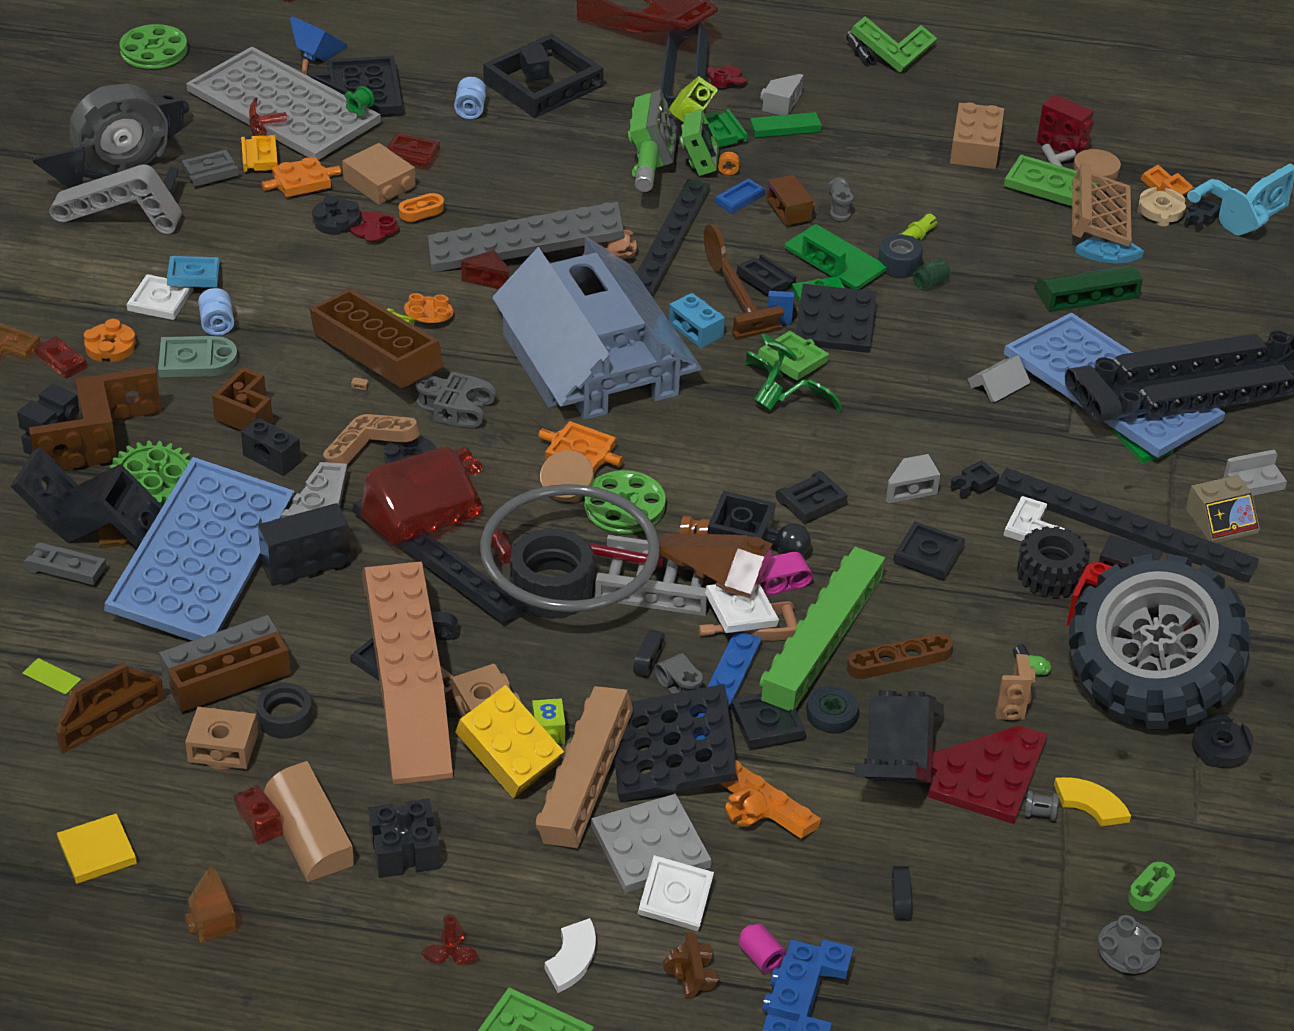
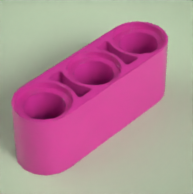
M799 552L772 556L769 559L767 572L760 585L766 596L807 586L813 579V573Z

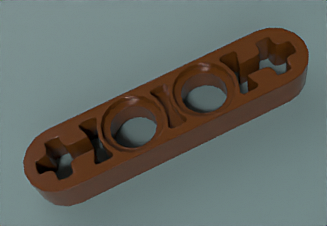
M936 633L858 650L849 655L847 672L854 678L866 679L945 661L951 656L953 642L949 636ZM915 650L919 652L920 655L910 656L906 653V651ZM890 656L894 660L891 662H884L880 659V657Z

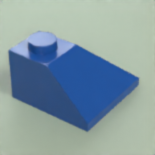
M291 17L290 22L296 46L304 51V57L314 62L317 58L325 62L346 49V43L326 31L296 17Z

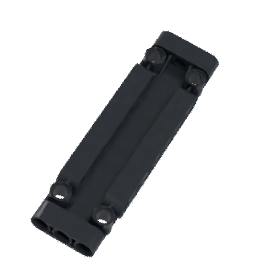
M1274 330L1270 332L1267 341H1263L1257 334H1249L1121 354L1114 359L1101 357L1095 361L1094 368L1091 365L1068 368L1065 372V383L1069 391L1095 422L1113 419L1134 422L1138 419V415L1147 414L1150 418H1160L1287 397L1294 393V333L1288 334L1284 331Z

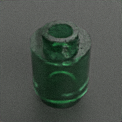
M936 258L919 266L913 273V280L920 289L932 288L949 279L950 267L941 258Z

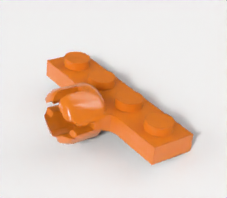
M737 760L738 780L720 783L733 792L732 795L728 796L730 801L726 803L725 808L727 816L732 822L741 819L737 822L738 826L748 827L762 818H770L799 838H803L819 828L821 818L813 814L807 807L788 797L785 792L776 789L764 781L761 776L743 767Z

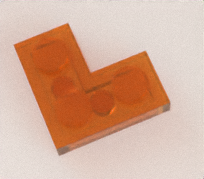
M0 323V356L4 352H8L27 359L41 345L40 336Z

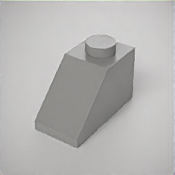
M796 74L771 80L768 86L763 88L761 92L762 111L778 115H789L802 94L803 75Z
M929 454L904 458L888 480L886 495L888 504L936 495L938 493L940 473Z

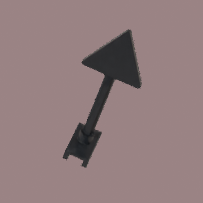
M85 147L35 157L33 160L34 164L68 188L83 184V177L96 180L115 174L86 167L84 165ZM169 167L163 182L172 197L177 188L175 180L179 172V168Z

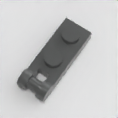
M37 543L32 549V555L27 556L22 565L30 573L40 571L94 585L105 570L106 561L104 558L45 543Z

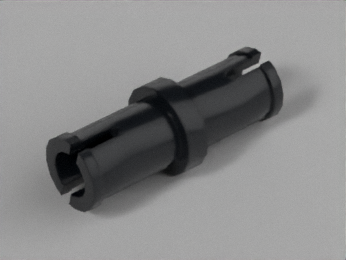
M849 31L846 35V40L853 47L854 54L862 59L865 66L870 67V64L871 66L874 65L877 61L876 55L871 51L870 47Z

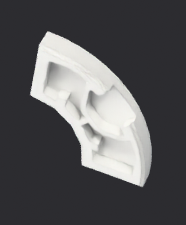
M590 918L561 928L562 948L555 957L545 962V971L557 993L566 990L578 982L585 975L595 954L596 936Z

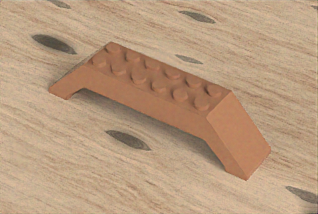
M422 561L365 567L361 572L364 596H367L385 713L393 785L453 778L444 685Z

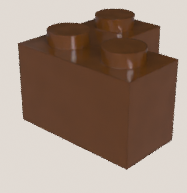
M242 367L212 395L214 418L217 421L239 430L245 429L257 418L270 424L273 423L271 398L266 397L265 377L263 374Z

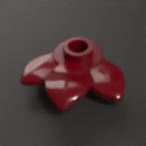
M727 65L723 68L716 66L707 68L706 73L709 74L710 84L715 87L726 88L728 83L745 84L748 82L747 79L740 76L742 70L738 67Z
M361 212L364 223L350 228V231L355 236L365 237V241L374 242L398 231L399 227L398 222L392 215H383L379 212Z

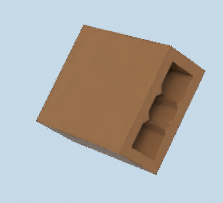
M380 143L342 160L343 179L378 205L416 187L415 167Z

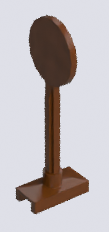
M707 224L704 229V247L709 264L714 271H723L745 310L744 314L734 316L732 334L735 340L782 330V325L779 322L780 316H784L782 307L775 306L759 310L753 304L733 267L727 261L725 243L720 229L716 224Z

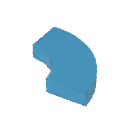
M1091 237L1077 245L1075 253L1093 261L1117 264L1132 262L1142 258L1144 250L1133 243H1130L1128 247L1116 242H1105Z

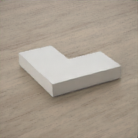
M1022 496L1005 528L1004 536L1022 541L1027 533H1032V530L1036 528L1040 530L1046 526L1054 528L1055 525L1041 521L1046 512L1047 504Z

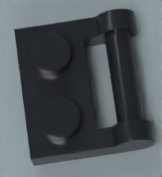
M822 471L813 473L811 478L789 488L783 487L775 492L777 501L781 505L785 504L804 523L847 503L848 497Z

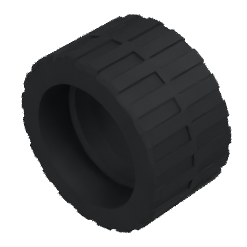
M545 528L532 531V533L526 534L518 540L511 550L510 582L529 593L555 600L591 599L594 590V552L591 545L574 532L559 528ZM561 570L568 574L551 577L537 574V572ZM523 603V610L538 617L562 618L577 613L551 611Z

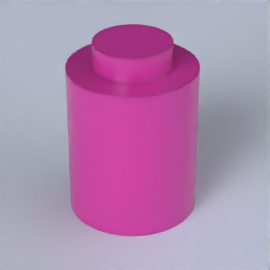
M762 924L748 925L740 933L739 947L763 973H770L775 967L781 966L787 951Z

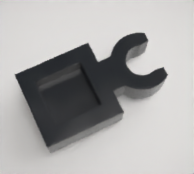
M1201 197L1199 202L1194 203L1189 208L1184 225L1187 226L1193 222L1196 223L1195 229L1200 230L1203 222L1210 224L1220 213L1221 205Z
M981 460L963 469L961 475L953 477L950 488L960 487L959 495L964 497L973 488L980 492L996 484L1000 474Z

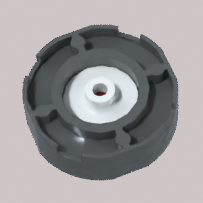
M126 83L99 87L81 100L70 118V142L73 148L85 147L84 165L86 167L118 173L139 165H147L156 155L160 157L167 145L168 122L154 98L146 90L133 84Z

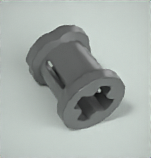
M1028 790L1025 817L1037 815L1049 817L1051 821H1055L1059 794L1047 796L1034 794L1033 790ZM1035 803L1045 804V805H1049V807H1048V808H1046V807H1039V806H1035L1034 804H1035Z

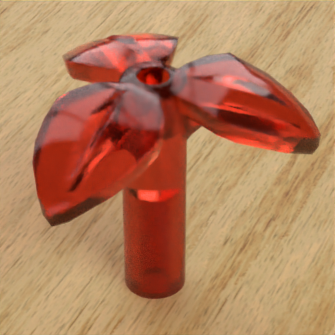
M255 97L250 104L248 111L250 117L249 126L254 135L261 136L267 133L263 126L264 124L287 121L286 112L258 115L256 113L258 97Z
M452 914L446 915L443 919L444 928L441 933V940L444 945H429L421 953L424 958L435 963H444L449 955H452L455 964H465L477 958V952L470 946L458 947L464 940V934L461 925Z

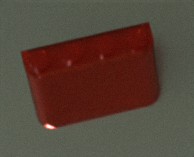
M444 446L374 468L365 480L360 516L389 542L395 544L479 516L481 499L458 454L450 447Z

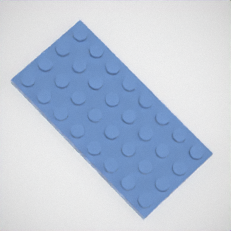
M1069 313L1006 345L1003 354L1009 358L1019 355L1025 369L1081 406L1066 386V370L1091 365L1094 368L1095 361L1098 358L1107 357L1114 359L1118 355L1133 352L1078 316ZM1219 408L1160 418H1150L1147 414L1138 415V419L1134 422H1124L1119 419L1104 422L1158 458L1222 422L1225 412Z
M192 457L106 600L104 611L192 641L220 632L261 558L257 524L281 518V514L285 509H288L293 500L294 490Z

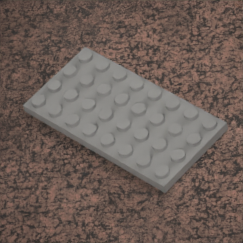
M254 47L246 49L186 83L188 92L267 135H275L276 140L308 158H317L319 160L381 122L380 114L367 107L364 108L365 114L362 116L349 112L346 109L347 102L343 94Z

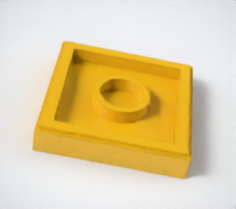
M117 813L57 833L59 844L76 884L137 864L136 856Z

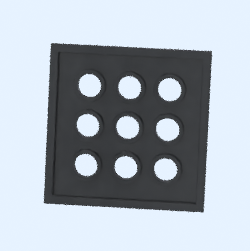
M725 684L631 702L633 711L614 756L617 794L620 802L738 780ZM698 712H705V715L702 717H693ZM668 718H676V721L672 723H664ZM641 723H648L647 726L644 728H635L637 725ZM708 734L705 739H695L698 735ZM670 740H679L675 745H667ZM643 745H650L647 750H637ZM704 756L711 757L710 760L706 762L698 761L701 757ZM673 762H682L678 767H669ZM652 767L648 773H639L643 768Z

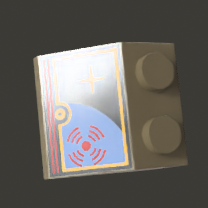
M1239 475L1191 486L1186 511L1208 541L1218 543L1259 533L1260 528L1252 492Z

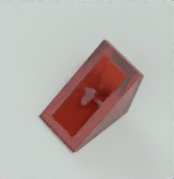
M492 250L464 258L461 261L462 281L500 289L509 279V268L496 251Z

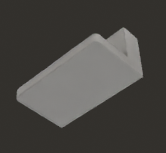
M1019 355L1004 359L967 379L971 388L983 385L991 402H996L1030 383Z

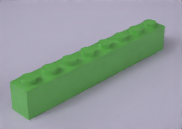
M854 547L849 556L845 555L843 557L838 572L834 571L832 573L827 588L823 587L821 589L816 604L812 603L810 605L805 620L798 622L794 636L787 638L783 652L776 654L770 671L763 673L759 684L762 688V701L788 711L790 709L794 710L798 706L881 581L885 557L858 547Z

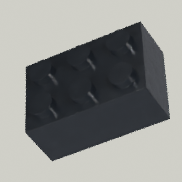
M338 503L257 524L261 565L271 586L351 564L349 524Z

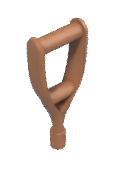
M789 601L771 603L776 615L783 614L786 628H761L740 632L760 637L762 641L787 640L789 636L793 637L798 624L793 611V603ZM721 624L699 625L700 636L714 635L719 632L726 633Z

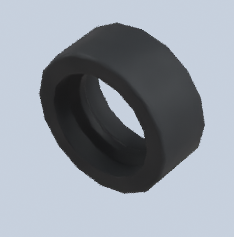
M292 683L275 684L261 692L256 701L258 725L263 732L271 737L282 739L298 736L305 732L313 721L312 698L308 691L299 685ZM280 704H293L302 708L296 715L284 718L275 717L267 713L274 706Z

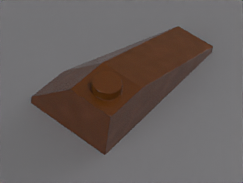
M664 533L659 540V554L680 566H691L696 569L695 574L701 578L707 575L716 580V586L722 590L751 598L767 572L773 543L748 535Z

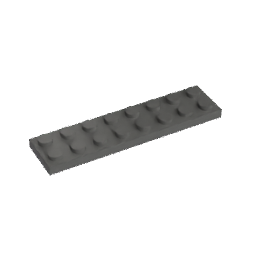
M607 202L601 205L580 207L573 210L557 211L545 215H534L528 218L511 219L500 223L484 224L483 226L461 228L455 231L438 232L428 235L432 271L437 272L531 255L537 247L544 253L585 245V236L596 243L623 239L625 237L618 202Z

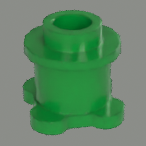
M364 86L358 87L353 94L348 91L344 95L347 102L346 109L349 112L357 113L358 116L364 115V108H369L374 104L372 91Z

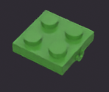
M791 331L775 339V341L787 346L797 356L796 361L785 356L779 368L780 371L787 374L790 378L799 380L828 361L829 353L815 346L812 339L805 340ZM768 345L759 349L758 355L775 367L779 359L778 351L770 348Z

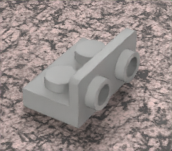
M1275 450L1229 458L1223 477L1239 475L1252 492V496L1284 490L1287 484L1286 479L1275 465L1278 455Z

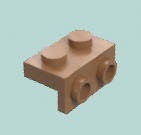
M1016 654L1013 675H1004L1001 678L995 712L996 719L998 720L1025 719L1027 704L1031 703V684L1035 682V668L1030 667L1028 655Z

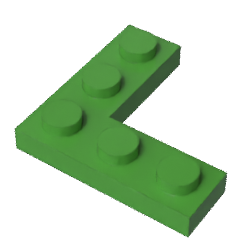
M866 16L857 22L850 31L900 73L937 40L933 34L920 25L898 44Z
M509 987L478 1031H594V1026Z

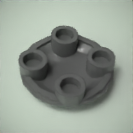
M1129 915L1120 916L1118 921H1113L1106 925L1098 936V950L1101 957L1109 966L1120 972L1130 974L1146 972L1154 967L1160 958L1161 938L1148 927L1136 922Z

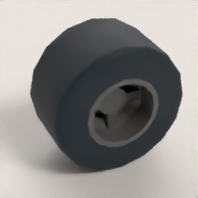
M903 234L891 235L883 239L879 247L878 260L887 267L884 273L897 278H907L915 275L921 267L922 244L917 239Z

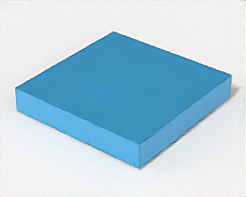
M170 256L167 286L217 288L220 258Z

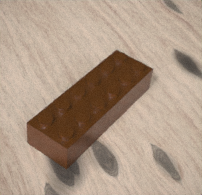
M351 288L309 308L315 335L401 388L410 386L413 382L431 375L434 371L444 367L438 339Z

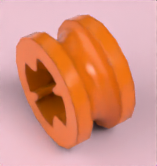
M733 152L721 154L718 165L719 171L724 175H734L739 170L738 155ZM730 161L732 166H727L726 162Z

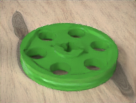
M151 24L140 26L128 31L120 40V52L123 60L134 67L143 69H160L172 66L181 61L186 56L188 50L187 39L184 33L168 25Z
M621 470L609 472L594 479L593 487L611 491L628 499L648 516L654 526L663 517L665 512V493L661 485L653 478L643 473ZM638 483L643 486L640 488H633L630 485ZM607 484H612L616 487L613 489H607L603 486ZM585 496V512L588 518L598 527L619 534H633L644 531L634 517L618 506L603 501L604 504L594 505L592 502L600 499ZM656 499L658 502L648 503L645 500ZM617 516L620 519L616 521L608 520L607 517Z

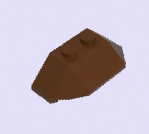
M122 663L72 689L66 699L56 729L59 751L64 754L163 701L162 679L157 675L127 663Z

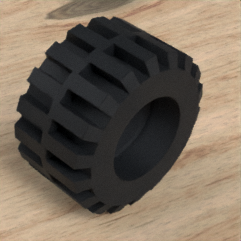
M1046 526L1042 527L1041 530L1038 528L1032 530V533L1025 535L1021 543L1017 564L1019 580H1022V584L1025 587H1030V591L1041 593V596L1047 597L1049 595L1052 598H1059L1060 595L1063 597L1070 596V592H1074L1086 566L1089 564L1090 549L1087 548L1086 541L1080 540L1081 536L1077 533L1073 534L1071 530H1063L1060 527L1054 526V528H1049Z

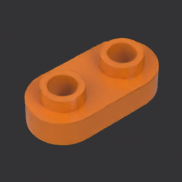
M429 193L402 201L399 204V217L406 222H415L423 218L436 216L444 210V198L439 194Z

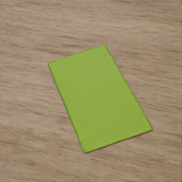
M39 658L23 672V674L63 694H67L81 680V678Z

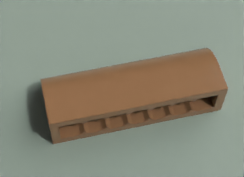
M308 761L285 768L274 775L264 789V798L306 881L310 882L354 866L352 844Z

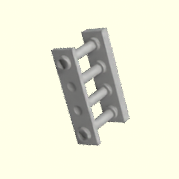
M608 535L607 546L648 554V540ZM664 557L663 567L667 568L663 582L648 580L634 594L618 602L619 604L705 616L708 598L705 594L706 588H702L704 578L695 574L696 569L689 565L680 566ZM608 558L612 559L609 573L597 574L595 598L615 592L634 579L633 577L619 576L623 560ZM639 564L637 575L643 569L644 564ZM678 569L694 571L691 586L674 584Z

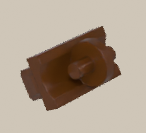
M686 932L685 943L678 948L670 950V955L666 956L663 960V968L666 973L675 975L676 979H681L684 997L694 999L699 990L712 991L718 982L716 970L703 968V965L708 966L712 959L711 945L698 943L696 933Z

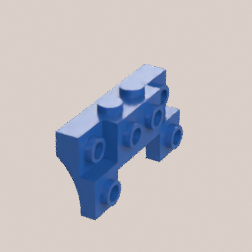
M824 939L822 940L821 947L790 940L781 967H775L770 983V986L774 987L773 992H767L764 999L762 1012H766L767 1017L762 1031H831V1022L810 1017L819 987L820 976L846 979L854 947Z

